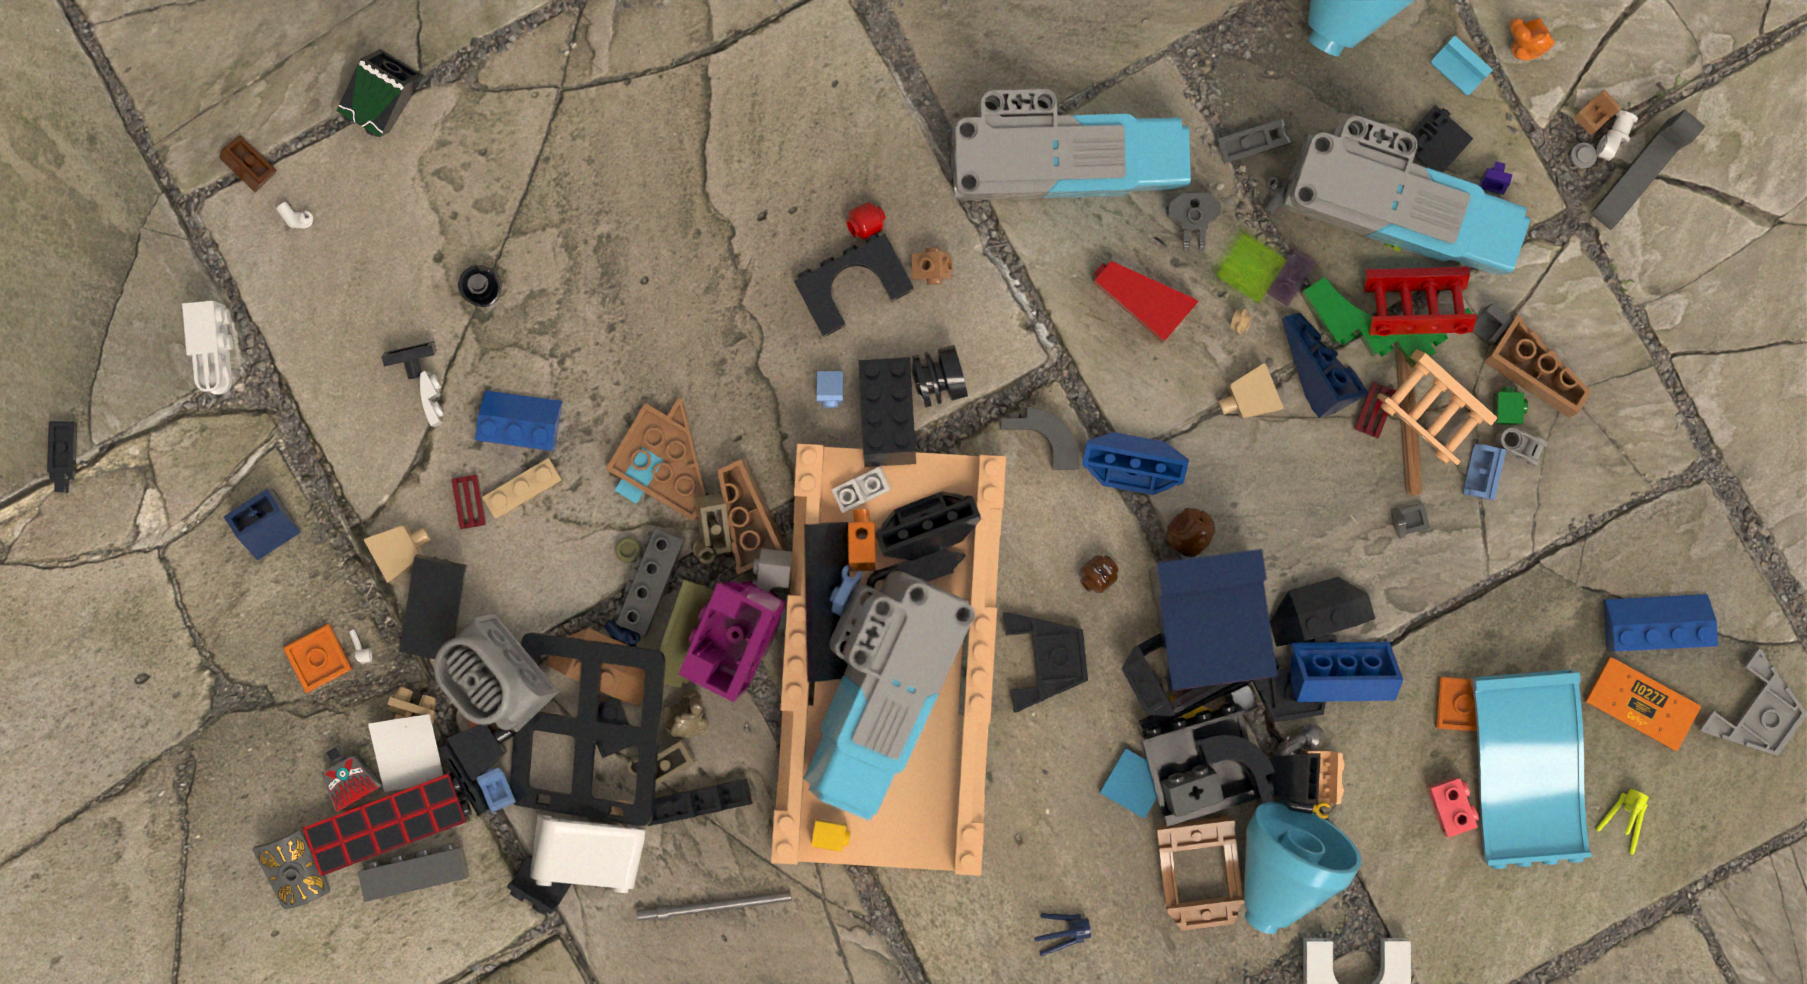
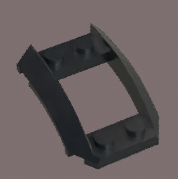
M1160 633L1133 647L1121 668L1146 715L1173 716L1231 684L1193 688L1169 702L1144 657L1162 647Z

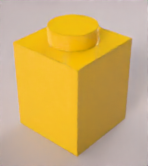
M816 819L811 847L842 852L843 846H849L851 831L846 830L847 824Z

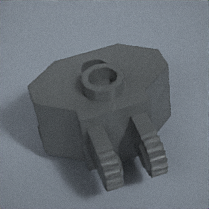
M1181 193L1167 206V217L1180 227L1183 251H1189L1190 232H1198L1197 246L1199 251H1205L1208 224L1221 214V203L1209 193ZM1190 202H1195L1197 204V208H1193L1190 205Z

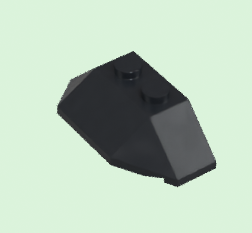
M941 491L894 509L886 518L881 528L875 532L883 556L914 561L961 543L979 523L981 516L973 496H963Z
M1334 577L1288 590L1270 620V627L1275 645L1279 647L1352 628L1375 620V615L1369 594L1340 577Z

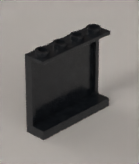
M1226 703L1221 705L1218 710L1211 712L1210 710H1203L1197 712L1194 717L1188 719L1183 717L1176 718L1170 722L1171 724L1165 726L1153 725L1146 728L1145 732L1140 733L1160 814L1167 826L1256 800L1250 778L1245 769L1239 764L1228 760L1210 765L1218 773L1224 801L1175 817L1167 808L1161 784L1162 780L1168 779L1174 773H1185L1191 771L1195 766L1203 765L1195 742L1197 740L1211 736L1232 735L1249 741L1243 719L1245 711L1239 704Z

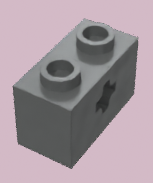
M1198 765L1191 771L1174 773L1168 779L1161 781L1167 808L1175 817L1224 801L1218 773L1210 765Z

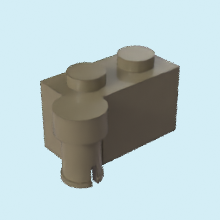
M720 493L694 498L699 536L692 540L691 549L694 555L704 564L711 563L714 560L713 548L717 554L732 551L726 503Z
M683 739L658 754L655 786L696 762ZM638 755L632 757L628 762V771L634 776H637Z

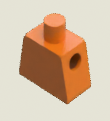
M868 509L854 510V523H848L850 571H876L875 523L869 522ZM863 534L866 535V538L861 540L858 539V536Z

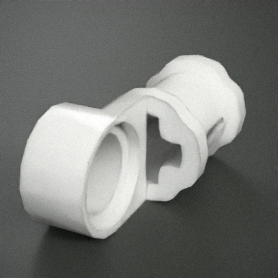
M1619 110L1615 114L1616 119L1612 129L1608 130L1607 134L1598 143L1596 149L1597 156L1609 161L1616 154L1620 142H1629V133L1633 123L1638 120L1636 115L1623 110Z

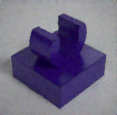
M1495 161L1494 168L1486 169L1480 179L1479 186L1483 190L1504 195L1511 183L1512 174L1504 172L1505 163Z

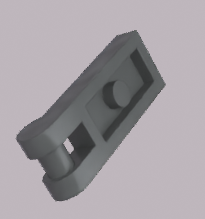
M1285 118L1218 138L1217 143L1224 164L1292 144L1291 136H1288L1285 127L1287 123ZM1276 131L1278 139L1272 140L1269 132Z

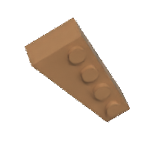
M1517 314L1496 340L1483 362L1568 418L1576 415L1589 397L1590 389L1569 367L1566 368L1556 353L1552 349L1549 350L1540 340L1534 330L1531 331L1520 315Z
M746 458L718 469L722 497L726 503L728 525L732 539L731 544L738 575L754 568L755 558L760 559L761 549L788 551Z

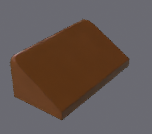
M241 135L221 150V161L254 192L260 190L277 172Z

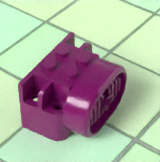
M728 581L725 584L719 582L708 606L705 605L699 614L698 619L701 620L698 629L695 628L689 637L688 642L692 644L678 675L735 702L747 690L759 663L768 653L780 626L781 614L786 602L779 599L772 589L767 593L757 588L753 581L742 583Z

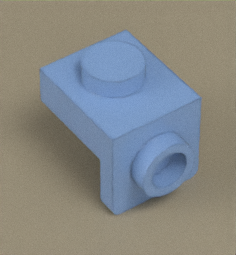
M501 768L487 769L481 776L476 778L491 812L516 802Z

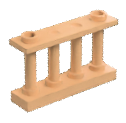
M1416 349L1410 356L1416 362L1414 366L1416 369L1391 398L1381 393L1377 395V398L1382 402L1380 407L1391 416L1396 414L1437 450L1435 456L1442 462L1447 464L1450 461L1458 465L1461 461L1452 454L1477 423L1481 424L1484 422L1491 426L1497 417L1432 358ZM1429 374L1435 379L1432 382L1433 386L1413 410L1407 414L1398 405L1422 376ZM1447 390L1452 395L1450 398L1451 402L1431 426L1425 430L1416 421L1441 391L1445 392ZM1465 406L1470 411L1468 414L1469 418L1449 442L1443 446L1434 437L1459 408Z

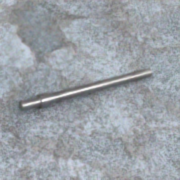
M791 891L668 907V904L657 905V908L637 911L638 921L650 919L663 921L669 920V917L788 902L792 901Z

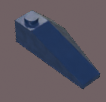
M1301 313L1282 318L1305 397L1318 418L1335 414L1368 394L1356 372L1350 366L1345 368L1336 358L1338 353L1333 348L1331 350L1328 349L1321 342L1320 333Z

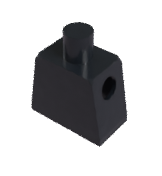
M481 724L450 736L447 740L473 781L507 753L502 743L512 738L514 734L511 729L504 730L498 727L494 730L491 724Z

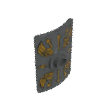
M299 830L273 842L255 846L252 849L283 909L308 904L330 892L324 876L320 877L313 855Z

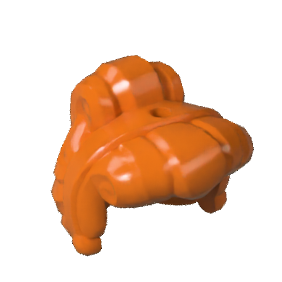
M1514 18L1509 22V29L1514 38L1511 52L1516 59L1525 61L1538 58L1554 46V39L1547 27L1542 24L1541 18L1530 20L1525 24L1521 18Z

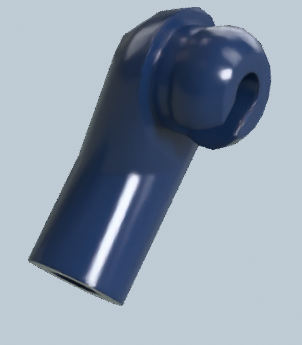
M613 618L603 625L613 639L626 645L634 646L641 639L639 633L620 628Z

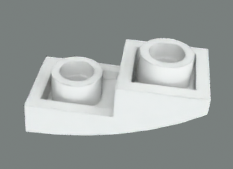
M424 371L420 374L421 400L430 426L436 427L444 423L441 418L444 415L441 406L437 401L434 403L432 401L441 396L438 390L441 388V384L435 374L430 375L429 372Z
M880 466L831 491L842 513L892 490Z

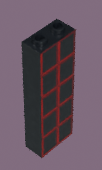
M448 773L303 827L320 877L470 821L469 815H472L471 808L467 800L463 801L460 793L462 788L458 778L454 777L452 773Z

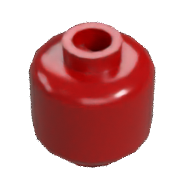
M866 202L849 211L846 225L853 237L865 240L883 230V220L886 219V216L880 206L876 207L873 203Z

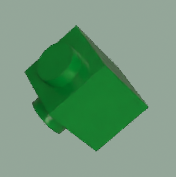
M1502 387L1501 392L1493 393V414L1497 417L1493 424H1523L1524 414H1527L1528 400L1524 399V393L1517 392V388Z

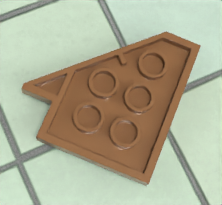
M678 397L668 415L645 403L607 465L606 470L695 522L697 514L694 498L706 496V491L683 400ZM642 447L664 460L663 463H659L654 467L653 479L647 487L625 475L630 465L637 470H645L650 466L651 456L647 451L641 450ZM640 452L648 456V464L642 468L634 464V459Z

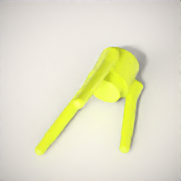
M1629 789L1627 794L1621 793L1619 800L1596 827V831H1601L1624 803V809L1631 812L1625 829L1626 835L1630 834L1637 816L1629 851L1633 855L1649 797L1634 789Z

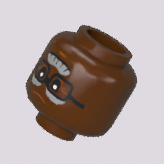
M1096 555L1080 569L1082 577L1080 582L1089 592L1093 590L1096 593H1103L1117 581L1119 569L1110 557Z

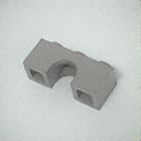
M761 549L760 559L755 558L753 574H758V580L753 579V584L767 593L775 587L788 588L791 575L792 552ZM773 590L779 599L786 602L778 628L785 630L789 594Z

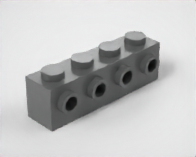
M657 528L654 529L653 533L648 532L643 546L647 547L644 556L639 555L634 566V570L637 571L634 580L629 579L624 591L628 595L624 604L620 603L614 617L618 618L617 625L644 636L648 634L685 543L684 539Z
M455 843L440 846V851L430 853V849L414 852L415 857L405 859L404 855L389 858L390 863L380 865L379 861H373L364 864L365 869L357 872L364 902L466 879L469 877V871L463 846L455 847Z

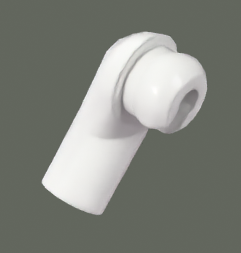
M283 202L276 208L291 228L305 229L313 223V215L309 211L294 212L287 202Z

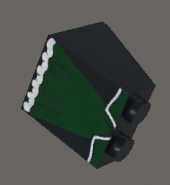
M379 49L360 59L336 111L342 114L346 121L354 124L357 123L365 128L368 134L382 137L391 131L424 75Z

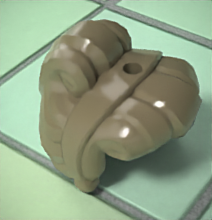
M690 690L681 697V705L664 707V727L672 737L691 738L703 733L709 726L708 719L703 715L701 694L696 690Z

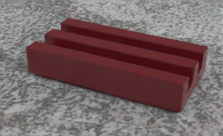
M1373 381L1354 430L1379 439L1388 413L1385 410L1382 411L1375 432L1371 431L1382 404L1378 398L1366 428L1362 427L1363 421L1376 389L1380 390V393L1383 395L1385 393L1389 394V398L1397 390L1390 389Z
M478 475L451 479L460 529L486 525ZM469 481H473L479 521L476 522L470 496ZM459 483L463 484L469 523H465Z

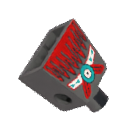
M339 746L325 753L332 767L322 772V777L335 812L346 808L383 786L382 782L359 754H354L346 759Z

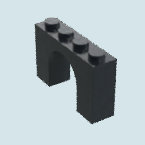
M876 233L865 239L866 244L857 248L856 245H853L842 251L844 255L835 260L833 257L822 261L820 263L821 267L812 272L811 269H807L797 275L798 279L794 283L823 338L846 327L831 295L832 284L837 275L843 270L854 266L871 270L879 278L891 303L914 291V287L886 234L880 236L879 233Z

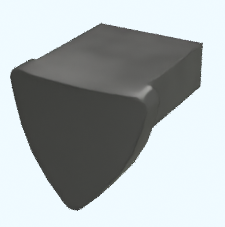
M1424 503L1403 509H1398L1397 507L1391 509L1393 525L1399 539L1405 538L1406 534L1430 528Z

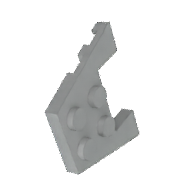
M1756 648L1743 668L1763 681L1764 685L1735 725H1732L1715 711H1711L1698 730L1778 756L1807 716V712L1789 687L1784 684L1774 666H1771L1764 652Z

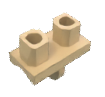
M400 687L394 698H389L387 704L389 705V711L397 713L395 719L430 714L432 725L434 724L436 719V699L434 697L422 695L418 706L410 703L413 691Z

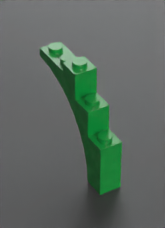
M1326 277L1301 293L1304 301L1333 345L1341 342L1342 345L1346 344L1356 337L1354 335V332H1356L1372 357L1378 353L1383 357L1394 349L1392 346L1394 343L1406 358L1409 366L1413 368L1416 362L1410 356L1416 349L1430 357L1436 353L1431 343L1436 347L1449 339L1446 335L1447 333L1369 335L1372 315L1353 306L1335 290ZM1469 308L1465 309V314H1472Z

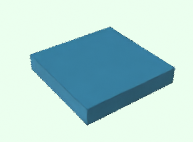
M1125 748L1101 788L1100 793L1144 819L1156 800L1147 760Z

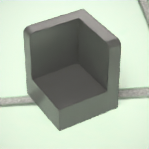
M1492 303L1486 307L1476 320L1473 333L1488 345L1494 344L1512 322L1513 318Z

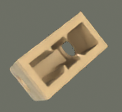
M1266 363L1228 385L1227 388L1230 396L1218 400V405L1223 415L1237 410L1240 419L1284 409Z
M402 525L368 537L364 541L387 583H392L413 567L415 555H423L420 546L431 541V537L425 527L411 533L408 526Z

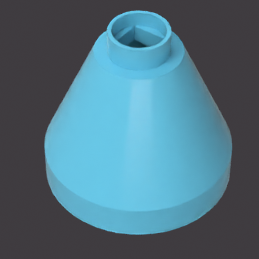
M1310 0L1308 25L1313 31L1308 41L1328 54L1340 56L1344 47H1355L1415 0Z
M1277 801L1259 805L1246 831L1244 905L1247 911L1245 912V919L1255 929L1267 934H1274L1279 928L1288 927L1351 884L1362 863L1357 847L1339 828L1326 819L1319 818L1313 812L1312 814L1290 811L1285 805Z

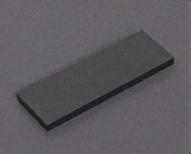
M849 522L804 524L807 682L842 679L848 666L844 659L840 658L830 649V639L841 617L832 612L833 602L830 601V598L836 586L841 588L843 584L841 580L842 570L846 565L849 566ZM850 567L847 573L848 577H850ZM847 640L840 644V652L844 651Z

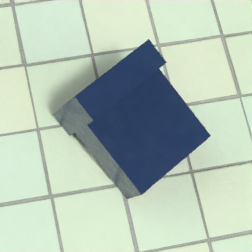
M1262 549L1160 562L1149 569L1152 596L1156 602L1168 692L1278 676L1264 587L1267 577Z

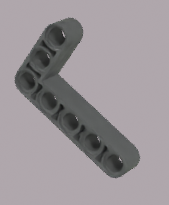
M1685 109L1669 118L1590 214L1609 230L1613 229L1677 151L1692 143L1705 128V125Z

